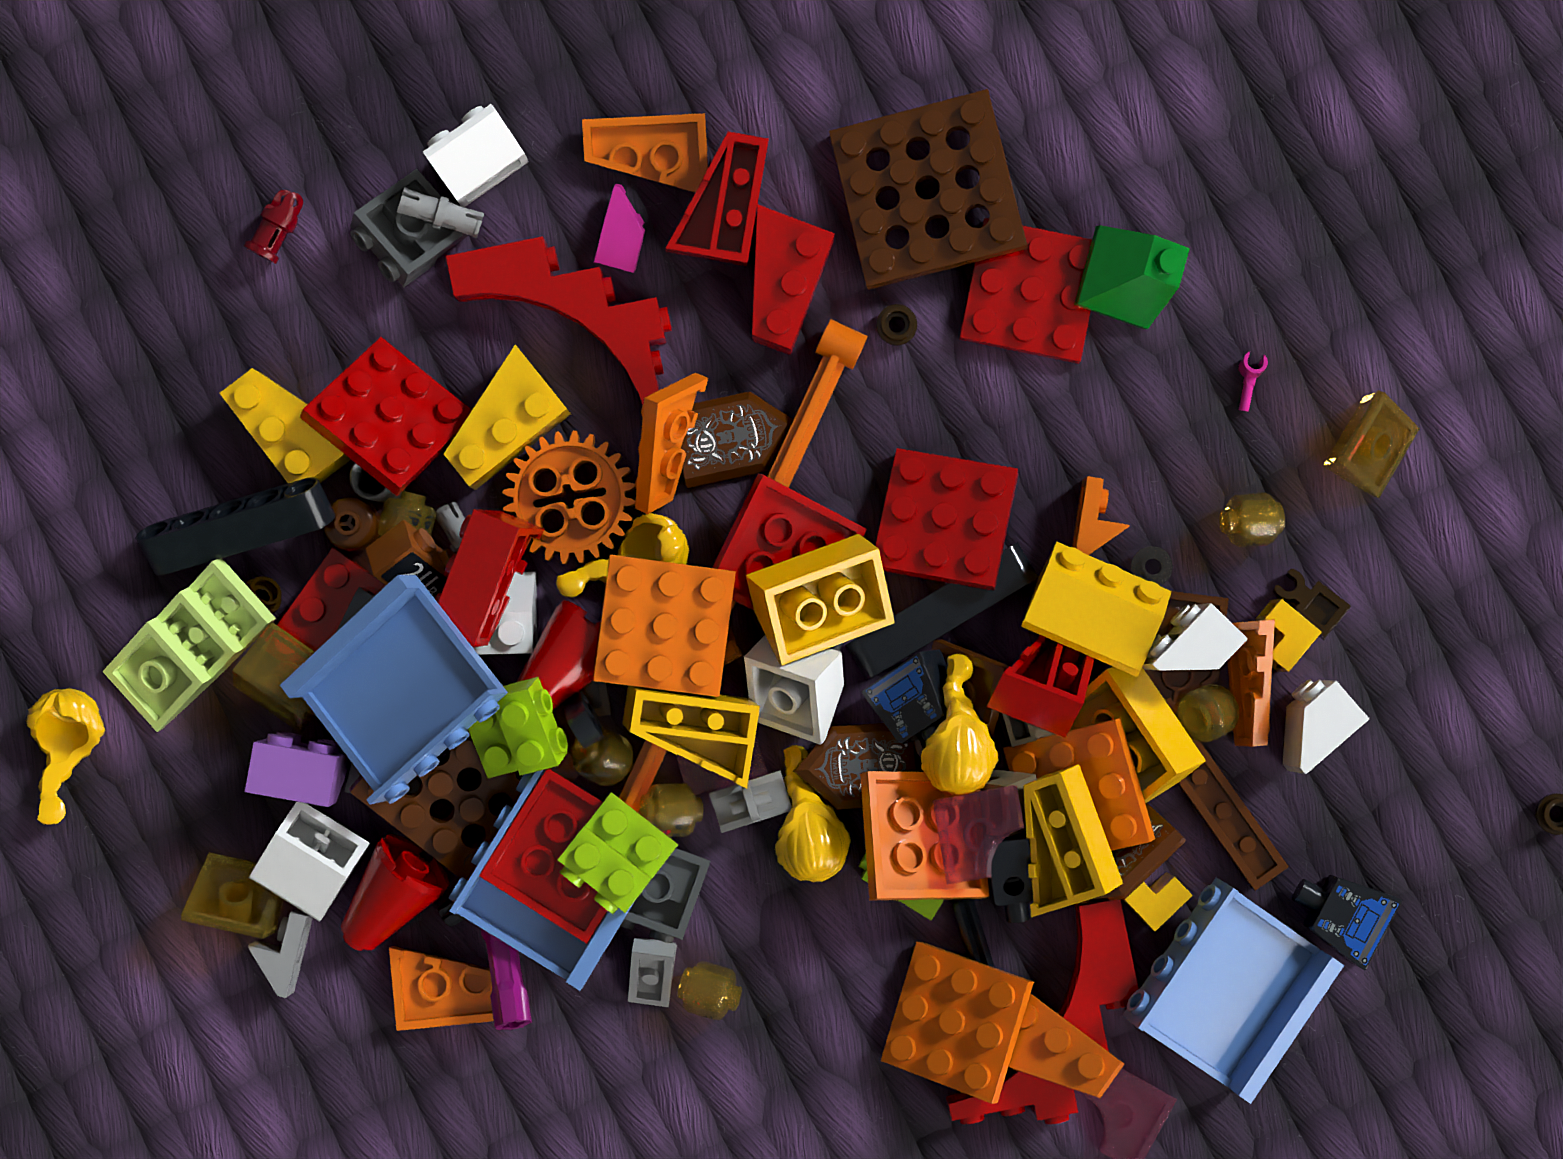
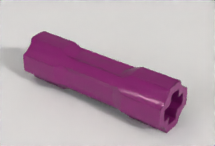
M481 928V935L487 947L492 982L490 998L495 1029L513 1030L523 1028L532 1023L528 991L523 984L519 952Z

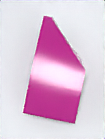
M615 184L594 262L634 273L645 234V229L642 226L645 222L640 214L636 213L625 194L624 187L620 184Z

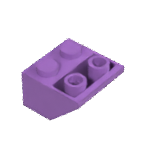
M277 731V734H268L266 739L253 743L245 792L329 807L337 802L350 759L341 750L336 741L318 739L317 742L309 741L308 744L301 742L302 735Z

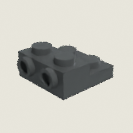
M415 169L355 211L350 225L353 229L350 234L354 243L362 251L366 252L370 249L380 260L377 265L382 275L390 282L398 280L403 287L433 267L437 258L468 237L467 234L442 226L439 230L432 227L433 223L397 213L404 187L438 199L441 198L439 193L418 169Z
M676 848L638 896L620 926L630 930L634 929L635 923L651 929L650 937L665 943H673L674 937L683 940L711 861Z

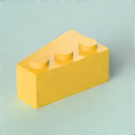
M515 344L446 449L444 456L468 486L477 490L526 451L525 447L527 445L531 447L539 440V437L546 435L571 415V413Z
M251 368L219 393L287 483L309 477H316L321 483L351 460L300 418L302 409L308 405L307 403L261 372Z
M628 685L622 724L630 733L676 755L678 754L747 789L760 706L750 698L721 694L719 697Z
M1079 764L1044 775L1023 785L1026 838H1030L1031 863L1028 864L1029 878H1032L1033 903L1030 904L1031 917L1106 895L1122 885L1121 876Z

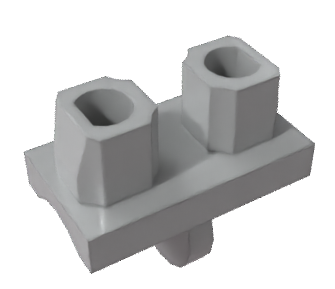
M781 770L748 780L747 789L735 784L709 793L721 833L789 812L792 809Z

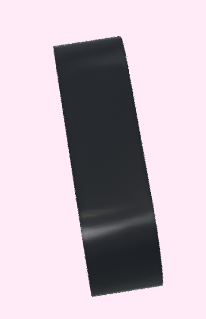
M581 690L562 703L566 720L574 735L585 749L604 738L599 718Z

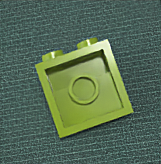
M539 677L503 686L508 693L497 702L500 706L499 710L481 723L477 720L468 729L487 778L516 771L521 776L556 767L568 753L566 735L563 729L557 726L552 713L553 703L551 696L546 689H543Z
M611 792L558 858V861L564 865L560 873L579 888L584 882L598 892L593 899L610 913L614 914L618 908L626 913L678 844Z

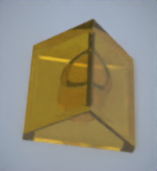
M1377 390L1363 397L1323 467L1368 494L1380 498L1420 428L1385 392Z
M272 622L232 670L233 687L301 733L306 728L314 712L303 697L289 698L280 687V684L315 652Z
M209 852L181 914V921L264 939L276 932L283 899L249 878L257 863Z

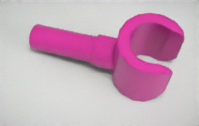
M1250 352L1239 363L1240 374L1244 377L1239 410L1249 412L1256 378L1263 373L1268 365L1266 355L1260 358L1259 369H1253L1248 365Z

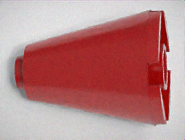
M563 600L556 606L517 682L539 677L543 689H546L551 696L553 710L593 681L600 628L599 621L596 625L584 617L588 612L566 600Z
M389 834L384 840L382 838L376 844L341 923L343 939L353 949L358 951L375 949L442 896L449 886L448 875L441 864L435 858L430 863L422 858L419 854L423 849L416 843L404 837Z

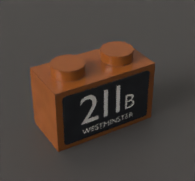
M403 519L366 548L373 576L385 585L391 582L397 575H417L434 598L437 594L442 593L447 577L444 575L445 568L454 553L450 549L443 550L437 546L430 534L423 528L417 530Z

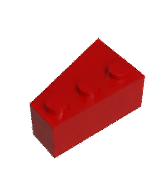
M727 132L680 223L668 242L666 252L743 266L747 265L768 138Z
M759 204L757 205L752 340L791 356L833 246L835 233Z
M473 509L472 515L469 514L464 519L459 533L462 541L457 554H453L446 565L444 575L447 577L443 591L435 597V600L472 647L488 646L511 599L506 594L514 573L522 575L528 564L526 561L521 560L531 538L540 540L545 530L503 511Z
M1039 635L1038 639L1022 652L1020 658L1013 666H1009L1003 672L987 707L1066 738L1084 704L1094 658Z

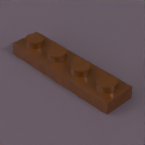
M1189 731L1188 735L1206 761L1177 784L1247 883L1256 891L1289 866L1193 731Z

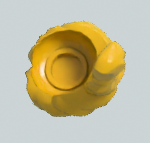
M652 513L634 519L632 527L627 530L625 538L618 549V556L687 565L689 554L685 534L679 529L675 521L669 517ZM598 559L590 561L576 571L558 575L556 580L557 589L561 595L573 598L583 592L589 580H600L606 583L608 560Z
M953 654L947 657V677L945 679L946 683L942 687L944 705L947 708L946 719L939 724L934 733L927 739L926 747L921 753V769L925 772L932 785L940 791L962 796L969 795L985 786L998 762V752L995 749L994 741L990 737L987 724L980 721L973 709L972 701L965 696L962 688L963 682L972 676V662L965 655Z
M72 688L54 689L47 692L28 709L26 722L30 728L31 736L37 742L40 749L47 754V767L42 771V777L38 785L41 793L39 815L37 818L38 821L46 825L58 824L66 814L65 804L58 797L57 791L61 783L69 779L73 768L81 759L88 757L91 750L99 744L100 738L105 732L96 701L85 692Z
M792 745L783 751L786 765L784 783L788 796L792 799V809L787 814L778 832V841L775 844L777 860L792 877L800 881L823 882L842 869L851 843L850 834L846 830L844 823L837 817L833 807L826 805L817 795L816 790L793 772L802 759L807 757L809 752L802 746Z

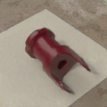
M285 189L278 191L272 202L262 209L259 215L262 220L251 241H245L243 246L276 264L279 260L277 253L287 234L293 233L297 226V216L303 206L301 195ZM294 199H296L297 204L295 206H293Z

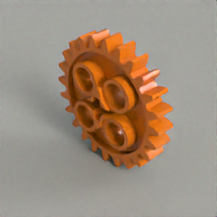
M557 431L555 432V444L551 445L544 437H539L541 446L539 451L536 452L527 445L525 450L529 459L527 461L518 458L513 460L521 469L519 474H506V477L514 482L515 486L514 488L503 490L502 493L513 498L514 503L503 507V510L509 513H516L517 518L544 528L543 519L548 512L559 511L562 513L564 524L559 531L548 533L544 530L540 540L532 538L533 542L530 552L535 554L542 547H545V560L551 561L556 552L560 553L561 562L567 565L571 554H575L578 562L583 564L586 551H590L597 559L601 558L599 546L604 544L613 550L615 547L610 537L613 534L625 537V532L619 527L621 521L633 522L634 520L629 514L624 512L625 507L635 506V500L626 497L627 492L635 489V483H624L623 478L631 473L630 468L623 467L617 469L616 466L622 459L621 454L617 453L608 458L606 455L610 444L604 442L596 449L594 447L595 436L589 434L584 443H580L578 432L573 431L569 442H565L562 434ZM585 463H591L597 468L596 479L588 485H582L576 479L577 469ZM543 471H552L557 477L555 487L548 492H540L536 487V478ZM569 487L578 494L600 488L606 489V494L603 496L574 500V507L571 509L564 502L549 504L543 507L534 506V502L539 499L565 496L566 488ZM592 503L602 505L605 510L604 519L597 525H588L583 519L584 509Z

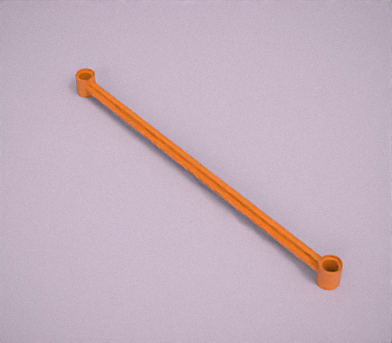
M830 319L815 352L823 357L767 477L789 488L844 368L848 367L853 370L868 338L867 335ZM732 600V605H731V612H732L733 607H734V605H735V603H736V602L733 601V600ZM647 740L644 741L618 797L637 813L640 811L667 752L666 749Z

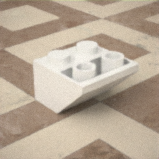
M492 104L485 108L478 106L469 111L462 118L463 124L451 132L444 130L436 134L429 140V147L423 151L461 207H466L529 162L524 151Z
M1212 603L1194 604L1191 607L1186 605L1170 621L1174 628L1162 637L1160 635L1155 637L1144 662L1143 669H1220L1248 638Z
M296 802L274 834L249 878L320 922L365 854L370 843L307 803Z

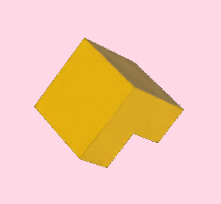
M1283 599L1270 600L1255 620L1275 619L1272 668L1277 672H1289L1322 632Z
M1166 872L1150 888L1143 882L1126 899L1122 900L1149 928L1156 931L1193 895L1175 876Z

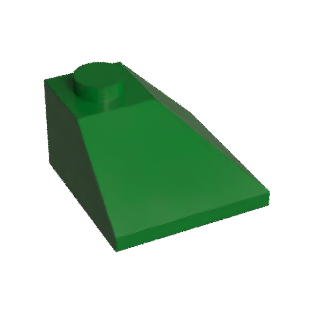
M1098 225L1094 231L1074 305L1142 329H1148L1178 290L1190 248L1156 235Z

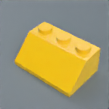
M859 534L746 575L754 612L779 664L782 666L895 623L879 548Z
M1056 541L1039 576L1021 627L1138 677L1163 621L1172 591L1159 586L1155 582L1147 581L1126 572L1116 565L1105 563L1076 548Z
M1111 667L1106 669L1088 685L1084 704L1070 730L1121 717L1145 804L1182 781L1206 761L1143 667L1138 677Z

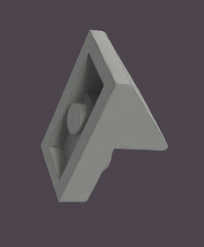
M300 909L290 912L289 917H283L277 941L283 942L282 946L261 941H255L248 945L251 954L277 996L287 998L295 991L313 917Z
M634 938L628 1002L669 1007L677 949L676 943Z

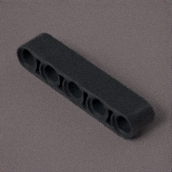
M309 477L156 522L141 530L135 539L154 574L165 575L319 530L331 523L336 514L319 480L316 477Z
M1017 542L1002 552L995 591L948 583L893 616L894 624L862 635L845 646L867 681L1034 581L1039 576Z

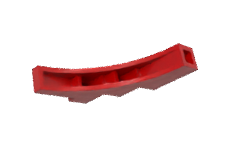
M543 236L446 256L453 295L459 302L487 299L524 302L554 311L582 326L610 350L627 371L639 393L642 406L645 397L659 391L657 375L664 374L660 351H651V346L665 344L664 332L672 331L668 308H659L657 297L609 307V302L616 301L611 276L604 278L600 267L553 276L554 271L560 270L555 246L548 247Z
M1108 898L1090 899L1088 903L1074 905L1077 925L1075 966L1066 997L1057 1013L1109 1052L1099 1005L1105 1004L1106 1009L1127 1007L1129 998L1139 988L1121 900L1110 901ZM1011 1068L1007 1070L998 1103L991 1104L962 1092L946 1097L952 1121L960 1119V1124H973L983 1121L985 1119L984 1114L998 1111L1001 1112V1116L1021 1114L1026 1111L1025 1106L1032 1105L1033 1114L1037 1121L1044 1120L1045 1124L1062 1123L1069 1120V1114L1078 1113L1073 1089Z

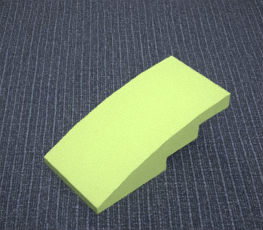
M222 558L216 559L205 568L188 588L180 591L156 618L146 622L103 670V673L154 730L159 732L213 683L276 618Z

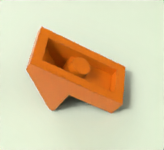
M1090 476L1082 479L1072 543L1073 548L1087 555L1093 553L1130 526L1098 520V514H1105L1109 490L1102 489L1104 479Z

